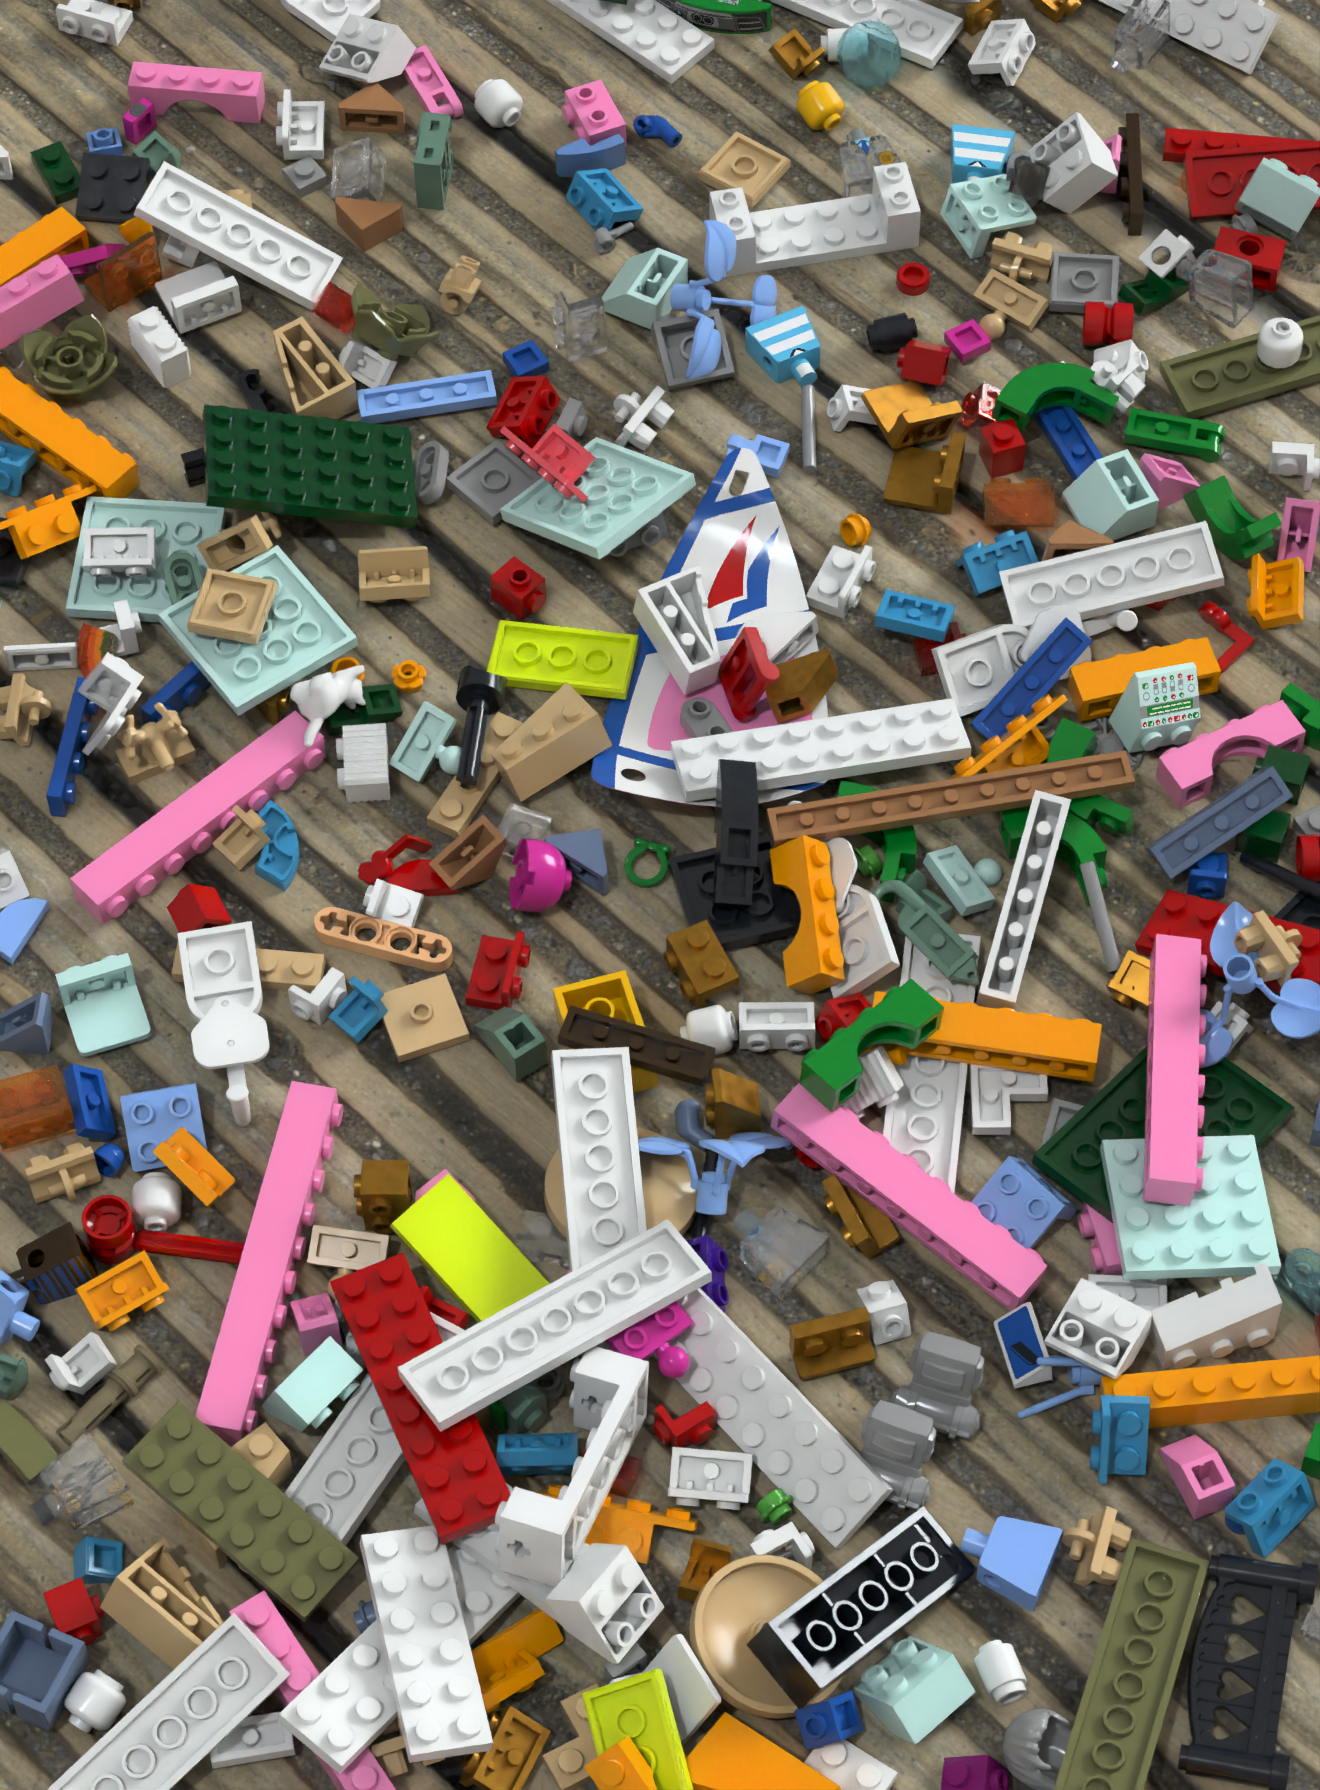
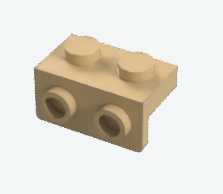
M426 546L358 551L360 601L382 603L388 599L404 598L408 601H416L423 597H431L429 556Z

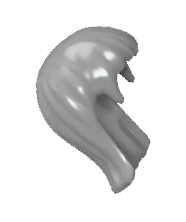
M1047 1708L1030 1710L1014 1718L1006 1729L1003 1741V1757L1010 1773L1032 1789L1054 1790L1072 1731L1065 1726L1070 1725L1069 1721Z

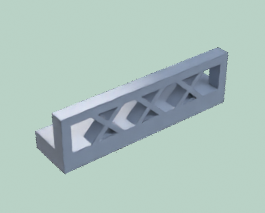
M1265 766L1146 846L1145 850L1150 857L1156 859L1168 879H1172L1292 798L1293 795L1273 766Z

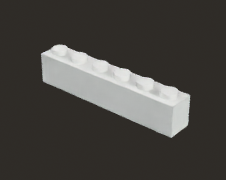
M1038 790L1034 792L976 1001L978 1006L1014 1009L1071 799Z

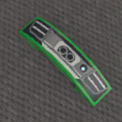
M656 0L698 29L723 34H755L770 31L772 27V4L767 2L739 0L738 5H733L716 0Z

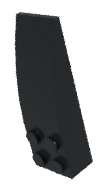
M923 1506L768 1622L746 1645L800 1710L970 1575L975 1570V1567Z

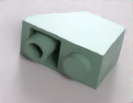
M504 1006L474 1025V1030L516 1082L548 1063L546 1039L525 1013Z

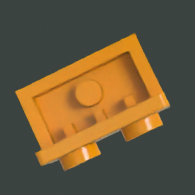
M1260 553L1252 555V568H1249L1247 571L1251 587V596L1247 597L1246 600L1249 615L1255 617L1262 630L1303 622L1304 563L1301 558L1295 557L1266 564Z
M143 1250L79 1286L75 1291L96 1329L99 1330L107 1326L111 1332L131 1321L128 1313L141 1306L145 1313L163 1303L165 1300L161 1294L168 1291L169 1287L166 1282H162L147 1253Z

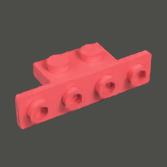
M556 424L550 427L532 449L505 426L502 427L500 432L509 439L504 445L538 472L552 486L554 485L569 500L573 495L583 503L587 500L588 497L573 483L587 470L588 466L595 459L589 451Z

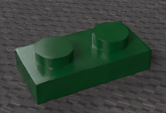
M61 141L30 152L32 162L56 205L78 197L80 174Z

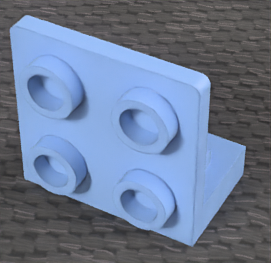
M196 1082L120 1096L131 1165L134 1172L166 1167L152 1151L162 1141L166 1142L181 1127L185 1128L207 1150Z
M1012 1156L1007 1157L971 1202L978 1207L982 1216L994 1225L999 1224L1005 1227L1016 1242L1024 1248L1031 1249L1057 1218L1070 1221L1079 1210L1026 1161Z

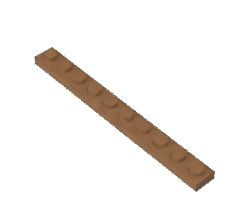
M1124 750L768 808L766 818L773 847L775 848L802 835L816 840H825L1031 806L1035 790L1067 799L1134 789L1135 779L1127 751Z

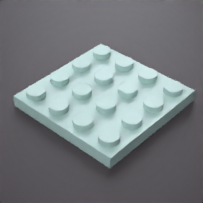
M595 437L583 446L595 459L588 466L587 470L573 483L588 497L584 503L575 495L569 500L554 485L552 486L542 477L503 506L500 512L505 522L600 560L628 537L634 535L646 523L656 518L659 513L676 500L682 498L684 494L696 486L693 473Z
M87 496L65 608L67 617L116 620L113 602L127 599L130 612H138L140 621L159 622L158 613L172 606L163 573L165 560L176 553L192 555L198 562L201 577L204 580L209 567L196 545L217 534L220 529H224L226 508L206 506V503ZM154 527L156 529V571H147V576L128 577L125 575V572H111V577L107 578L91 577L90 572L86 573L81 567V559H84L83 528Z
M278 545L231 571L233 573L277 581L278 589L257 645L188 632L187 623L199 590L158 613L159 622L238 716L358 646L356 635Z
M1254 1135L1204 1137L1202 1158L1197 1160V1168H1203L1202 1188L1200 1192L1194 1191L1190 1206L1143 1201L1145 1138L1102 1140L1100 1152L1124 1280L1255 1275L1257 1273L1254 1267L1266 1262L1271 1275L1279 1273L1281 1263Z

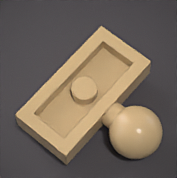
M993 268L973 294L975 301L994 311V313L985 315L979 322L980 328L990 340L999 339L1003 336L1006 329V318L1031 332L1049 306L1046 298Z
M313 1224L307 1263L314 1266L338 1269V1273L329 1280L327 1285L329 1297L335 1302L336 1297L330 1281L388 1259L391 1236Z

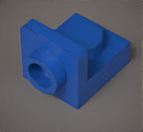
M1210 852L1189 866L1187 894L1196 895L1204 899L1224 898L1227 882L1228 854Z
M852 1690L836 1694L818 1703L806 1705L800 1710L798 1708L795 1710L804 1745L807 1749L839 1742L864 1731Z

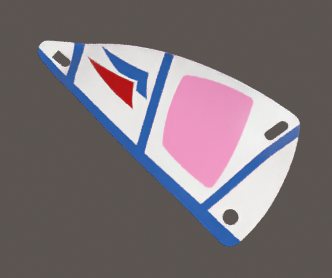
M747 448L735 449L725 458L688 524L661 578L663 580L700 564L702 585L708 599V612L710 621L713 622L721 663L736 641L739 629L747 621H753L761 613L809 611L795 556L773 493L757 455ZM735 471L748 472L749 476L742 494L732 496L729 492V487ZM640 625L636 635H639V646L626 700L611 698L603 721L612 746L594 757L591 776L598 784L611 789L666 801L715 807L716 798L686 802L671 754V741L690 739L680 723L683 703L697 697L711 701L732 731L736 732L828 717L826 694L812 713L777 723L765 691L755 706L756 712L752 719L748 722H741L732 714L718 675L716 683L684 695ZM816 635L790 660L819 651ZM754 676L751 683L746 688L744 692L745 695L750 689L753 682L755 681L756 676ZM624 769L638 770L646 778L643 781H632L623 777L621 771ZM828 780L758 791V804L805 792L826 783Z

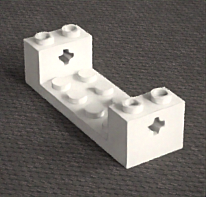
M906 162L874 166L872 194L749 213L742 187L709 192L710 220L726 224L733 231L736 238L735 263L730 271H725V277L919 247L921 211Z
M597 1346L585 1351L581 1359H575L570 1371V1381L574 1382V1388L570 1396L569 1408L574 1409L573 1426L590 1431L586 1443V1453L584 1457H577L572 1469V1481L569 1486L563 1485L558 1499L515 1487L508 1501L500 1503L495 1517V1524L500 1526L495 1543V1551L499 1552L500 1571L552 1587H556L569 1572L647 1416L648 1361Z

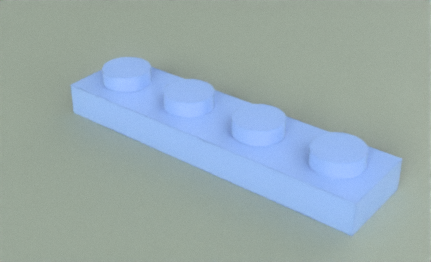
M491 370L356 390L361 421L373 424L497 405V396Z

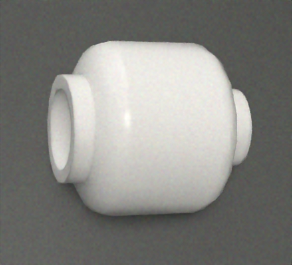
M490 79L479 86L475 93L474 107L490 126L494 128L510 127L520 119V111L523 106L522 97L507 81L503 79Z
M1273 318L1262 325L1258 335L1257 355L1264 364L1273 368H1287L1298 361L1304 339L1303 331L1299 324L1287 318Z
M713 1005L689 1012L686 1017V1025L680 1027L681 1038L714 1047L715 1055L730 1051L733 1047V1041L738 1040V1029L732 1011L726 1012L721 1005Z
M152 1172L145 1174L132 1187L131 1211L134 1221L144 1226L145 1230L164 1232L167 1230V1227L176 1224L181 1218L182 1211L181 1186L166 1173Z
M99 1669L94 1674L91 1672L82 1673L64 1699L66 1709L72 1713L68 1721L87 1734L92 1727L99 1731L108 1730L126 1704V1698L122 1693L124 1686Z

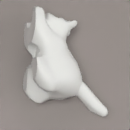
M364 665L344 669L333 674L331 672L324 673L293 685L290 698L298 705L301 715L310 720L304 733L305 747L309 748L312 746L323 721L331 716L341 703H345L349 709H355L356 703L360 705L366 704L362 697V681L357 679L365 671Z

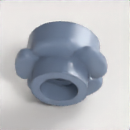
M363 1600L359 1601L358 1605L360 1608L354 1612V1619L361 1634L376 1620L372 1600L367 1603Z

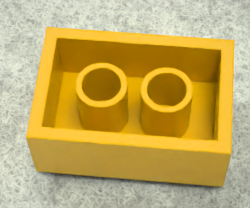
M626 970L553 988L554 1013L560 1030L571 1005L645 1027ZM631 1066L633 1093L658 1087L657 1073Z

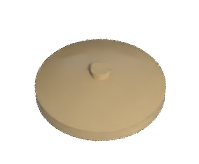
M637 1127L638 1139L653 1136L663 1137L653 1131ZM558 1149L547 1167L544 1184V1202L553 1224L567 1238ZM639 1151L647 1230L668 1219L683 1236L695 1217L697 1189L691 1188V1176L686 1159L677 1154L659 1155Z
M752 1555L725 1565L707 1581L699 1592L690 1616L689 1633L691 1649L720 1697L737 1709L764 1718L779 1719L796 1716L795 1710L797 1706L746 1644L768 1622L823 1582L813 1571L784 1557ZM842 1677L807 1705L825 1700L835 1690Z

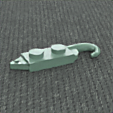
M888 880L882 882L874 889L872 894L879 902L883 895L896 893L907 904L898 917V926L901 932L950 982L958 980L978 986L981 984L976 965V959L978 958L976 952L909 885L900 880Z

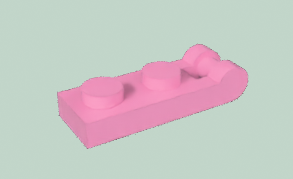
M425 45L416 48L402 73L424 110L429 113L448 114L452 118L464 115L458 96L428 47ZM441 101H445V102H446V104L441 105V106H439V107H438V105L436 104V103H439V102H441Z

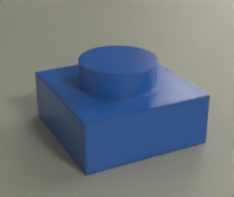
M532 339L502 353L503 362L514 377L539 376L549 371V361Z

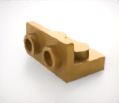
M866 1307L790 1325L789 1348L800 1380L827 1375L875 1361V1353L869 1338L871 1320Z
M507 1706L496 1712L492 1711L487 1715L493 1739L491 1751L472 1753L465 1756L461 1764V1769L464 1772L459 1780V1783L465 1787L474 1784L482 1790H522L551 1731L514 1707Z

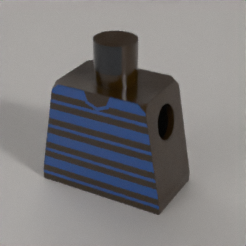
M71 1222L19 1248L16 1255L21 1269L8 1274L27 1288L28 1291L31 1290L40 1304H48L76 1295V1288L99 1276L89 1249Z

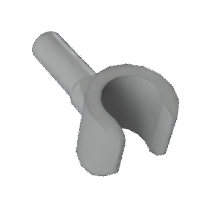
M628 222L610 231L605 227L597 229L595 233L597 240L594 241L597 251L602 255L610 253L616 246L614 239L634 229L633 223Z

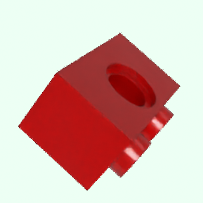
M1221 226L1212 256L1216 258L1211 257V261L1225 273H1209V275L1217 280L1219 275L1222 281L1232 273L1253 284L1249 283L1250 285H1247V282L1244 280L1240 282V278L1233 276L1234 278L1230 276L1225 280L1226 282L1274 292L1282 267L1287 240ZM1228 257L1243 264V274L1228 268Z

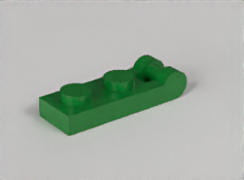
M1131 408L1124 443L1200 456L1203 461L1213 463L1217 462L1220 458L1221 447L1219 444L1223 442L1226 431L1218 423ZM1196 437H1202L1205 440L1196 439Z

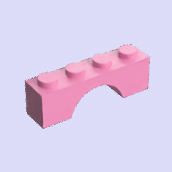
M133 62L127 85L131 107L144 97L153 102L155 115H164L168 107L176 102L196 100L214 106L228 121L260 124L266 100L262 72Z
M1283 700L1272 705H1263L1249 716L1240 720L1233 719L1221 729L1210 734L1203 733L1192 742L1180 748L1174 747L1165 751L1159 757L1156 778L1177 808L1181 809L1210 795L1213 768L1221 761L1233 756L1264 758L1269 745L1300 753L1302 752L1306 731Z

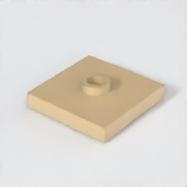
M736 131L698 171V179L717 190L742 187L747 206L753 208L790 168V159Z
M208 568L187 623L188 632L257 645L278 589L277 581Z
M445 973L383 993L384 996L381 998V1001L388 1012L384 1015L382 1021L398 1063L470 1040L469 1031Z

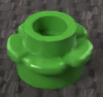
M868 844L860 850L856 847L854 852L857 855V870L863 877L870 874L872 878H877L876 874L883 869V864L874 850Z
M782 1488L766 1495L756 1505V1509L761 1514L760 1521H771L773 1525H776L785 1520L793 1511L790 1507L793 1501L792 1495L787 1496Z

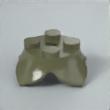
M357 284L354 288L351 303L355 324L351 337L360 343L371 344L379 348L378 354L389 360H397L398 355L414 358L420 348L428 342L439 338L440 334L437 330L428 333L431 327V320L425 305L401 304L394 306L390 310H382V302L378 301L372 293L368 292L360 284Z
M93 313L77 318L67 324L60 336H55L48 331H35L23 334L21 337L22 357L26 366L34 375L32 379L33 384L38 389L58 399L72 400L79 404L89 401L91 394L95 393L103 385L104 381L112 375L117 367V357L113 353L107 352L105 329Z

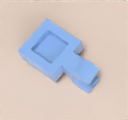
M731 434L726 445L728 451L725 458L735 449H750L757 455L764 473L778 478L788 456L790 444L759 434L756 435L754 441Z

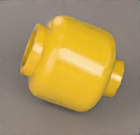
M813 81L800 90L797 95L799 100L797 101L796 109L811 129L820 130L825 128L826 131H829L840 124L842 121L840 116L844 111L845 103L831 84Z

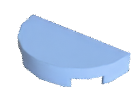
M37 898L22 899L3 909L0 913V956L11 964L14 963L49 910L48 901Z

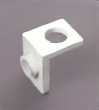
M1167 229L1139 256V260L1161 279L1181 259L1187 264L1188 260L1198 264L1192 254V251L1195 249L1193 245L1182 235H1179L1177 238ZM1160 248L1169 249L1171 252L1169 261L1163 265H1157L1152 260L1153 254Z
M3 848L0 849V909L30 895L10 850Z

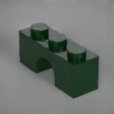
M1269 745L1265 757H1257L1252 775L1265 766H1273L1293 795L1286 803L1298 805L1307 779L1311 757ZM1274 809L1235 835L1237 836L1235 851L1242 853L1244 850H1248L1269 861L1278 863L1287 837L1291 814Z

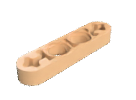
M337 907L323 908L314 918L317 938L331 946L429 972L445 971L453 962L451 942L447 937ZM332 921L337 922V926H332L331 930L325 929V926H329ZM348 925H350V926H349V935L346 936V935H345V931H348ZM362 929H372L376 932V936L370 941H361L356 938V934ZM397 938H406L411 942V945L406 950L399 951L393 949L391 943ZM421 943L422 948H419V954H417L418 944ZM436 949L442 950V953L438 954L436 958L430 957V953H434Z

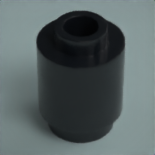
M906 313L875 319L872 324L866 325L867 338L872 352L880 350L883 353L900 349L901 347L905 348L909 341L918 337L914 318L908 319Z

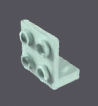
M1007 174L950 184L940 212L971 259L983 256L991 232L1031 225L1037 219V216Z

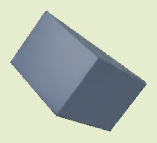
M601 829L549 835L544 841L549 842L560 851L565 859L566 870H571L572 877L605 897L609 892L608 870Z
M40 992L0 1013V1051L49 1054L55 1021L48 994Z

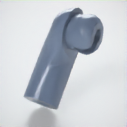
M694 1099L682 1100L676 1106L674 1112L677 1133L680 1137L706 1153L707 1148L699 1146V1140L716 1139V1137L699 1126L698 1112L701 1111L700 1104Z

